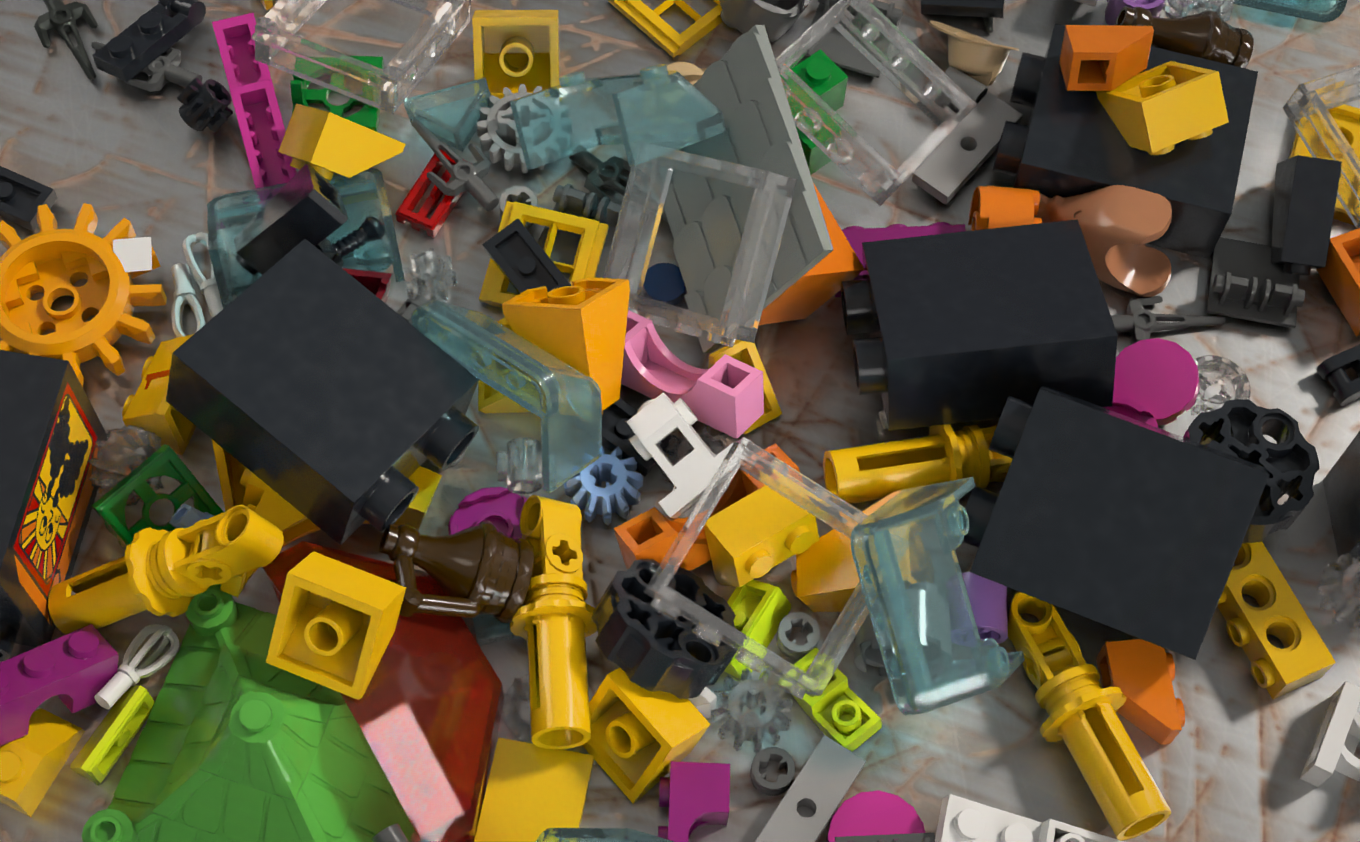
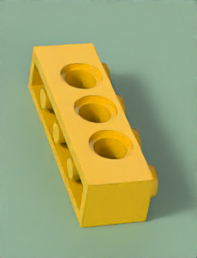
M1242 543L1234 562L1235 566L1232 567L1217 606L1226 620V628L1231 640L1238 647H1242L1250 660L1251 672L1255 681L1260 687L1266 688L1274 700L1322 678L1336 662L1264 543ZM1242 594L1254 597L1259 607L1247 604ZM1270 634L1279 638L1284 649L1274 647L1268 641L1266 635Z

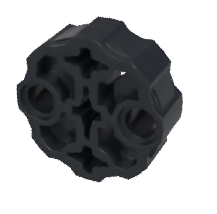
M1249 399L1227 400L1219 409L1211 412H1201L1193 420L1183 436L1200 444L1202 441L1205 442L1207 438H1210L1212 441L1209 444L1206 443V446L1260 465L1270 474L1242 543L1262 542L1267 535L1273 532L1287 530L1314 496L1312 489L1314 475L1320 469L1315 446L1308 443L1299 431L1298 422L1279 408H1263L1257 406ZM1263 435L1272 437L1277 444L1267 441ZM1287 494L1289 496L1287 501L1279 505L1277 503L1279 498Z
M653 559L635 560L630 569L617 571L593 610L591 617L597 626L598 636L595 641L607 660L617 664L627 674L629 680L650 692L663 691L671 693L680 699L698 697L705 686L715 685L737 653L741 637L735 630L733 622L736 615L723 597L710 590L702 578L682 567L662 565Z

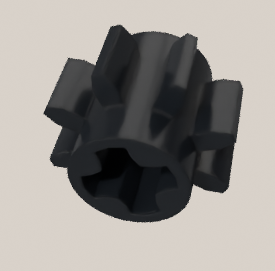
M195 78L177 97L183 103L179 108L181 118L189 127L196 131H203L208 126L215 133L233 114V111L228 108L232 101L229 92L222 84L212 79H208L202 84L198 78Z

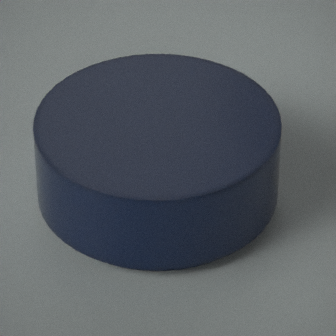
M658 263L651 266L643 276V295L651 305L658 308H671L678 305L684 299L686 286L678 266L671 263Z

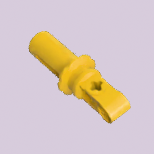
M950 424L930 426V434L924 437L825 451L823 475L826 491L833 506L880 500L896 491H903L906 495L938 491L943 503L948 505L956 504L960 501L963 487L974 489L976 485L986 488L989 482H1004L1013 459L989 450L997 425L981 429L978 425L964 426L962 430L953 431Z
M532 495L523 505L520 515V531L522 538L531 542L534 548L533 571L523 603L525 606L518 608L512 618L513 622H510V630L514 635L520 636L527 641L531 741L534 745L541 748L569 749L581 746L591 738L585 637L591 636L597 631V626L591 618L595 607L584 602L588 597L587 583L583 580L582 568L583 553L581 550L580 532L582 515L580 508L575 504Z
M245 505L233 506L226 512L214 517L199 520L190 527L177 528L170 532L164 529L155 530L151 527L142 529L134 534L132 543L126 546L125 556L56 584L51 589L48 597L50 616L56 627L65 635L90 624L96 629H100L145 610L159 617L162 615H169L172 618L179 616L188 610V606L194 596L205 592L210 586L225 583L232 577L270 564L281 551L284 541L283 532Z
M1019 591L1013 597L1008 613V637L1021 658L1026 674L1038 689L1035 693L1037 703L1041 708L1046 709L1049 718L1040 727L1042 737H1045L1047 742L1064 740L1118 840L1132 839L1154 829L1171 815V810L1116 714L1117 710L1126 702V696L1123 695L1120 687L1102 688L1099 682L1100 674L1093 664L1086 663L1075 637L1066 628L1053 604ZM1020 614H1032L1039 619V622H1027L1020 617Z

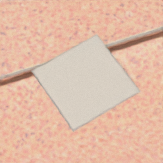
M151 237L113 240V252L120 260L125 272L152 270Z

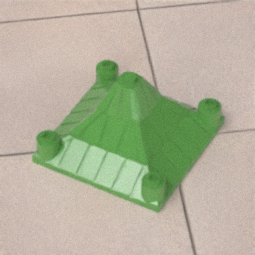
M220 584L212 585L205 592L194 596L188 606V610L185 612L190 622L189 627L165 678L164 685L148 716V721L132 752L131 759L115 790L111 804L107 809L92 815L84 825L82 832L83 842H373L371 839L376 834L398 823L407 840L412 842L473 683L472 675L461 672L458 663L447 655L434 654L427 656L423 660H416L386 649L363 697L357 700L265 663L277 615L237 603L232 595L220 590Z

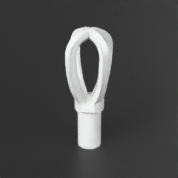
M199 232L185 238L182 247L189 269L198 283L201 293L205 296L212 319L226 307L220 284V262L212 236L208 233ZM197 243L205 245L209 251L211 278L208 280L201 273L193 256V248Z
M177 263L171 267L175 290L173 293L174 302L171 317L176 338L186 336L183 333V310L186 304H189L194 312L197 321V331L206 324L200 303L196 298V292L192 288L189 266L185 263Z
M153 624L146 626L137 634L126 650L123 663L118 667L117 673L94 696L96 702L101 707L110 709L131 686H135L140 679L154 674L172 660L179 649V639L172 631V628L167 625ZM154 633L150 637V639L144 644V646L139 650V652L135 655L138 647L142 644L146 637ZM163 635L164 637L158 647L138 665L150 648ZM170 641V649L156 662L152 663L163 652Z

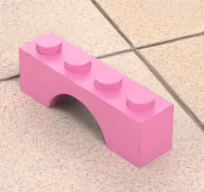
M628 310L621 384L652 399H655L661 393L666 394L674 403L681 398L696 415L698 421L735 439L739 438L764 414L763 371L726 354L710 369H700L688 365L677 358L665 346L651 320Z

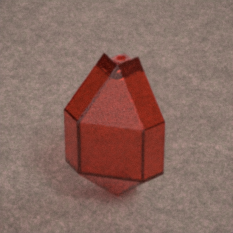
M305 541L281 552L270 564L262 567L279 603L287 573L313 551L396 583L393 563ZM414 569L417 589L421 594L446 596L438 583L427 572ZM414 613L411 617H404L399 614L395 632L363 697L357 700L342 693L340 695L360 727L419 841L426 838L429 842H474L505 700L503 685L462 617Z

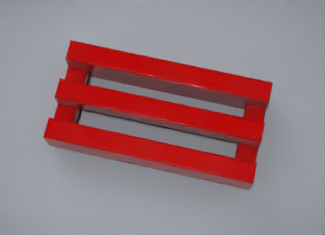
M440 150L451 165L456 164L443 150ZM435 153L395 213L397 222L405 224V222L411 223V227L417 231H420L422 228L432 238H435L464 193L462 192L457 196L445 195L431 218L428 219L444 194L434 185L419 212H413L432 183L427 177V173L433 172L437 175L443 166ZM446 169L441 179L447 183L451 175Z

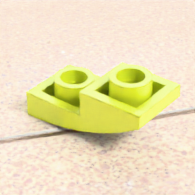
M816 647L780 675L781 682L817 727L827 737L851 752L882 728L881 718L849 688L848 678Z

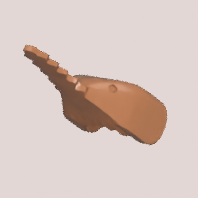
M1112 185L1067 198L1060 196L1048 198L1040 194L1037 216H1034V218H1042V223L1078 219L1099 280L1114 288L1142 297H1153L1163 292L1171 278L1172 267L1170 259L1163 252L1145 244L1162 237L1171 223V205L1164 196L1125 185Z

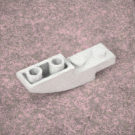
M952 794L942 799L935 842H1123L1053 819L1038 822Z

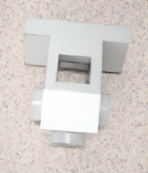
M661 393L655 399L645 402L638 409L637 414L627 421L635 433L629 441L643 459L648 461L653 457L677 487L658 503L670 518H678L748 462L749 458L734 443L730 444L716 456L691 426L698 418L681 398L674 403L666 394ZM678 428L693 446L694 450L674 465L660 447V444L664 438Z
M1345 681L1331 696L1301 774V780L1319 787L1335 770L1360 782V759L1354 756L1358 742L1360 743V715L1357 712L1360 702V687Z

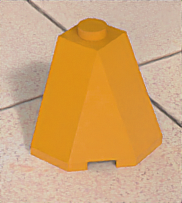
M589 277L572 281V286L559 287L547 292L546 286L527 289L502 304L503 314L556 412L575 414L578 419H592L601 416L603 410L620 399L630 293L629 279Z
M903 491L892 492L821 536L819 541L812 544L805 552L796 554V569L791 573V584L795 596L813 612H853V604L860 598L859 591L865 586L882 585L888 589L908 588L910 584L916 582L934 584L933 565L929 551H924L919 534L914 533L913 530L921 527L917 507Z

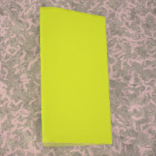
M754 579L741 587H736L727 601L736 615L733 622L735 630L741 637L737 653L724 671L743 681L748 679L777 633L781 620L791 610V603L780 587Z
M141 685L131 686L119 698L71 763L70 768L96 785L103 782L148 719L155 701L146 688Z

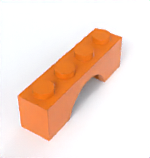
M775 443L748 457L749 461L734 472L732 481L723 496L702 513L687 518H670L653 507L613 528L627 570L630 569L635 560L653 559L662 565L682 567L688 571H692L711 560L703 521L782 475L806 500L799 467Z

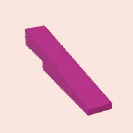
M254 13L214 21L212 24L262 210L295 176L297 171L296 168L290 166L292 157L278 152L286 131Z

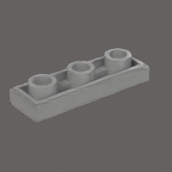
M988 92L913 173L912 182L946 205L998 148L1005 121L1020 124L1023 114Z
M824 735L755 842H816L863 769L866 760ZM807 806L813 811L814 815L808 818L802 817L797 812V808Z

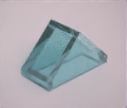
M486 78L403 99V103L410 122L413 119L420 121L440 141L463 152L477 131V122L480 121V108H490L489 97L491 93Z

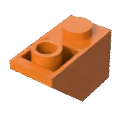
M1065 25L1059 64L1067 91H1112L1147 69L1154 33L1153 26Z
M1143 639L1105 642L1096 657L1102 688L1120 687L1123 695L1126 696V702L1117 710V713L1160 745L1171 744L1182 730L1181 727H1184L1185 724L1184 706L1180 698H1175L1172 681L1175 679V663L1170 652L1166 653L1165 648Z

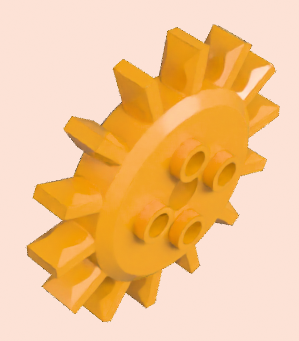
M83 203L73 229H57V221L47 204L37 206L36 220L39 224L40 233L22 240L17 235L15 229L2 220L0 222V241L8 250L0 257V350L67 360L70 362L82 387L84 377L80 364L97 356L101 358L105 367L115 375L119 376L124 373L125 368L121 356L112 346L122 334L147 344H152L155 339L150 324L132 316L134 307L166 305L167 301L161 284L133 285V278L149 271L125 272L120 260L113 252V240L135 238L136 233L131 222L123 218L102 239L94 235L98 217L92 204ZM152 247V270L161 266ZM80 279L88 280L87 283L83 286H74V284ZM44 293L41 299L31 300L34 294ZM61 296H71L74 298L73 305L65 311L58 312L51 309L52 303ZM96 315L92 320L86 322L88 317ZM48 329L56 330L53 333L42 335Z

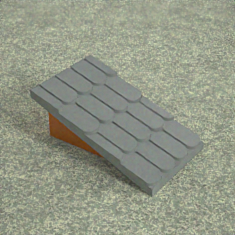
M755 25L748 32L738 37L730 50L720 60L713 62L691 88L684 90L671 108L654 119L645 136V142L659 181L656 187L674 238L673 251L688 292L684 296L703 354L714 352L742 327L806 319L841 290L842 281L853 280L865 270L812 181L765 25Z

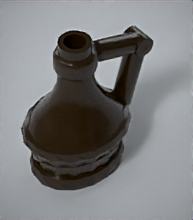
M1124 6L1115 22V25L1153 26L1152 47L1245 69L1253 52L1254 39L1252 34L1246 29L1232 27L1223 21L1217 12L1211 10L1180 18L1164 19L1152 16L1149 10L1142 7L1130 8Z
M489 520L481 521L476 526L463 529L452 535L435 537L422 535L418 529L404 524L396 527L388 524L379 546V552L387 554L389 559L394 562L396 584L406 587L399 613L404 617H411L414 613L474 618L481 614L492 615L501 623L513 622V616L525 601L533 571V545L525 538L513 539L499 531ZM414 565L426 571L438 583L446 596L421 594L417 589Z

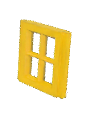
M607 0L673 58L677 55L680 56L723 22L721 18L722 8L719 0H713L718 5L704 16L698 14L683 0H666L654 10H651L641 0ZM674 3L696 21L681 34L659 16Z
M506 201L498 232L516 219H519L524 226L526 222L549 227L543 249L549 258L558 229L580 234L581 237L573 265L556 261L552 262L559 271L570 273L568 282L571 286L574 280L589 277L595 278L609 228L608 224L520 202ZM491 258L479 301L502 308L504 302L518 294L507 292L509 281Z

